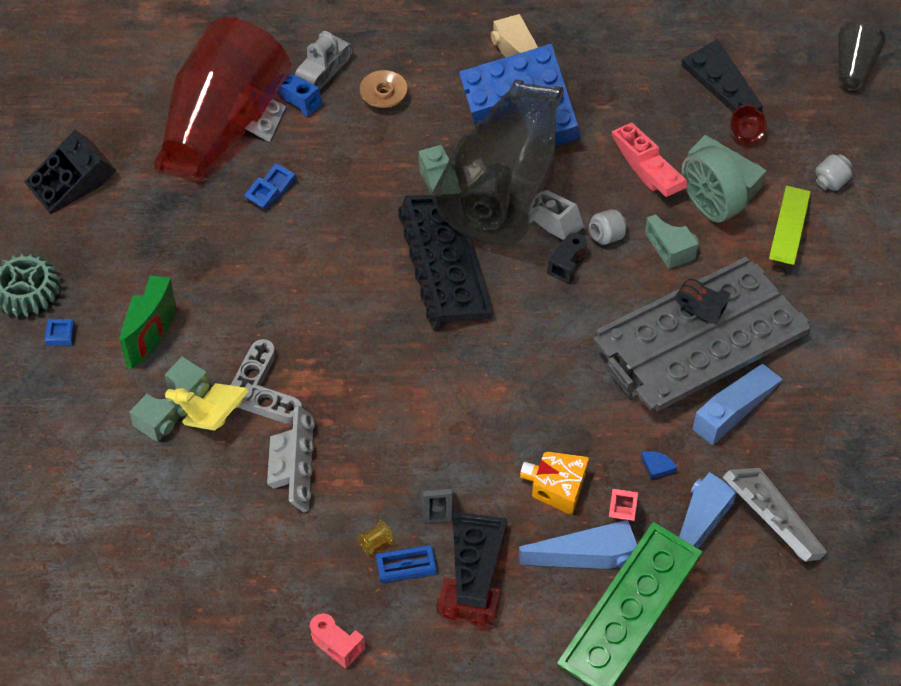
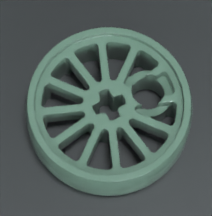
M707 146L685 158L682 164V176L687 180V188L685 189L695 207L707 219L713 222L726 221L739 214L745 208L747 190L744 179L737 165L726 152L716 146Z

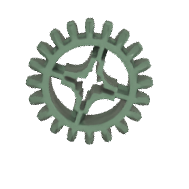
M22 252L20 257L16 258L12 255L10 261L3 260L2 266H0V310L3 309L7 315L13 312L16 317L24 313L28 318L30 312H35L38 315L39 309L47 310L48 303H55V296L59 295L61 281L58 277V270L53 266V263L50 260H46L43 255L36 257L33 252L29 256Z

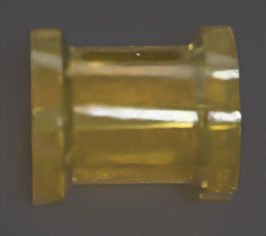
M383 520L377 521L376 526L368 531L356 534L359 545L368 556L374 554V550L384 543L394 541L390 528Z

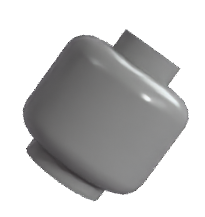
M841 154L829 155L816 167V182L824 190L837 191L851 179L853 166Z
M614 209L606 210L593 215L588 227L589 233L599 244L606 245L621 240L625 236L627 222L619 211Z

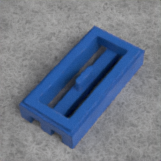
M432 545L376 554L380 583L437 574ZM428 555V558H422V559H416V560L408 559V560H402V561H400V562H398V563H392V564L383 565V562H389V561H395V560H401V559H407V558H413V557H419V556Z

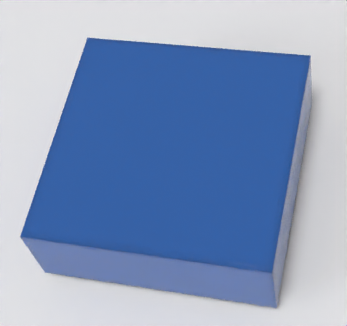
M47 319L44 340L46 346H72L75 329L74 319Z

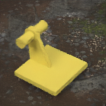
M215 383L203 398L183 388H177L176 390L168 389L165 397L168 398L167 400L179 404L188 414L182 421L184 425L215 431L225 423L226 417L233 409L240 406L243 398L249 391L245 387Z

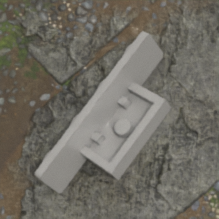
M301 406L294 407L293 429L270 436L267 484L273 489L289 484V502L302 512L309 511L311 499V463L315 422L310 413Z

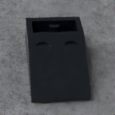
M74 130L24 182L46 210L52 214L100 188L116 169L89 138Z

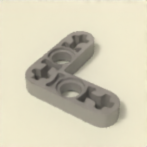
M265 339L257 340L252 344L231 383V386L238 387L246 385L245 388L249 391L237 408L285 424H293L294 411L287 414L285 410H290L291 407L294 408L296 406L302 407L301 402L295 397L261 386L274 362L275 350L272 342ZM264 350H267L268 353H263V354H262V356H261V358H260V361H261V363H260V362H259V354H258V352H259V353H262ZM250 369L259 371V374L253 378L245 375ZM263 398H270L273 401L268 407H262L258 404Z

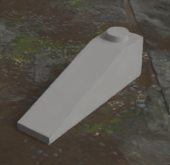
M512 172L507 173L494 184L498 194L546 231L562 240L569 234L579 232L584 227L577 204Z

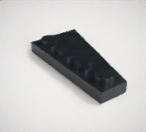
M718 39L682 59L681 66L741 121L745 122L762 112V103Z
M452 511L457 604L486 608L507 530V518Z

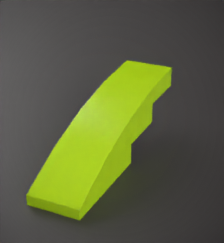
M786 186L769 259L794 265L810 191Z

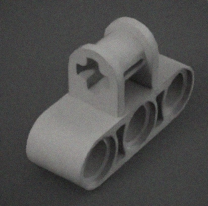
M322 31L319 34V39L307 47V59L298 67L295 76L312 83L321 90L348 61L353 51L352 44L327 31Z

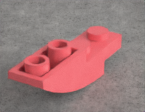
M633 123L611 131L613 139L629 165L652 192L658 189L665 197H668L687 188V180L659 155V147Z

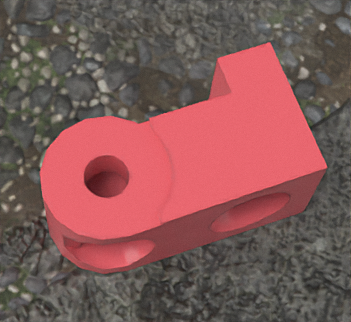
M613 489L609 517L634 521L638 492Z
M322 613L312 618L310 630L313 642L345 669L366 649L364 636L356 630L351 635H348L335 625L332 616Z

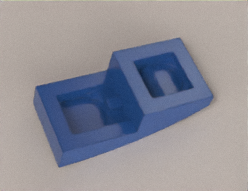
M275 163L263 179L257 178L244 197L259 207L266 209L291 187L297 177L291 171Z

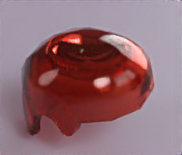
M751 104L741 105L734 110L730 119V130L737 140L745 144H753L764 137L767 129L764 113L758 111Z

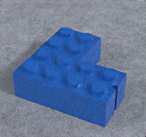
M552 44L459 71L475 126L521 112L534 153L580 139L576 117Z

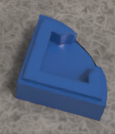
M653 451L641 453L642 462L651 480L677 472L676 464L668 456Z

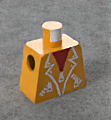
M545 452L539 466L528 462L523 463L520 478L534 481L532 496L535 499L573 515L587 473L589 458Z

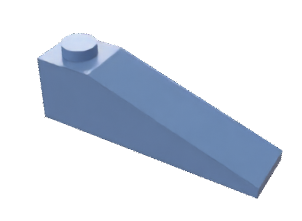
M764 364L759 365L716 394L696 412L693 430L713 446L780 385L783 379Z
M710 472L703 480L699 478L691 489L693 496L679 536L696 548L701 546L732 507L737 494L729 484Z
M628 520L520 546L518 561L520 565L599 569L622 568L637 546Z

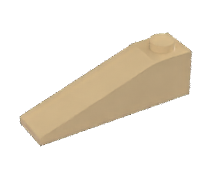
M520 14L494 21L491 39L505 57L538 48Z

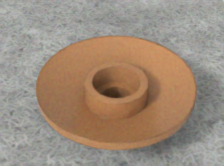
M388 70L375 71L368 74L362 80L360 94L363 100L372 106L380 108L392 107L402 102L406 97L407 83L396 72Z

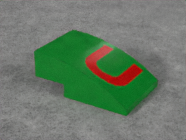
M150 275L144 296H132L119 337L126 367L129 369H133L154 350L164 337L174 318L177 307L171 278Z

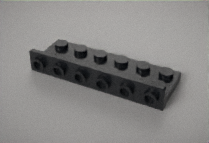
M458 195L405 196L402 206H399L398 217L400 221H403L404 239L408 241L410 246L409 257L415 264V278L419 280L421 286L420 297L422 301H425L427 321L431 322L433 331L439 330L441 322L491 319L493 310Z

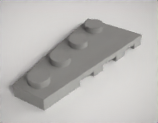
M761 468L729 470L722 477L805 562L820 560L827 553Z

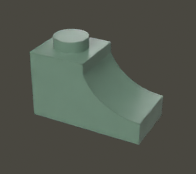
M442 145L418 151L419 172L430 195L457 194L459 198V191L452 175L450 160Z
M656 214L647 217L645 234L668 269L696 259L699 242L696 235L691 234L687 226H671L663 222Z

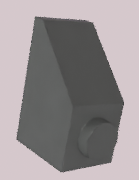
M430 478L421 481L424 524L452 521V489L449 479Z

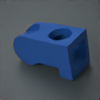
M289 74L275 86L278 96L283 101L290 102L300 108L301 113L306 117H309L322 106L319 87L293 74Z

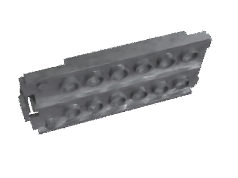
M744 257L698 280L705 287L718 293L721 289L731 293L727 308L716 325L681 307L675 300L678 289L597 329L596 337L593 338V341L608 358L609 374L621 386L629 399H633L638 395L650 411L655 409L658 412L807 335L810 330L809 320L801 311L798 312L764 275L765 272L758 264H754L752 261L749 262V259ZM616 355L620 358L619 364L613 358Z

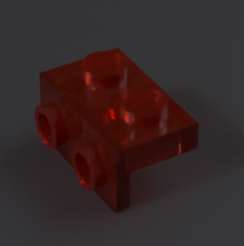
M444 577L440 597L436 603L437 613L449 620L466 619L476 626L493 625L501 589L491 587L486 608L457 604L456 579Z

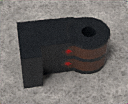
M579 233L569 234L548 259L547 274L570 284L574 278L576 263L584 260L586 255L587 239L585 236Z
M687 279L675 295V300L684 309L716 325L727 308L731 293L723 289L718 293L705 287L696 279Z

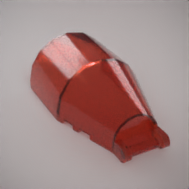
M220 17L209 23L174 80L162 149L154 162L156 170L189 174L191 178L200 179L206 169L229 148L228 143L236 136L241 137L245 133V127L252 121L257 122L262 117L292 66L282 45L268 32L251 22L235 17Z

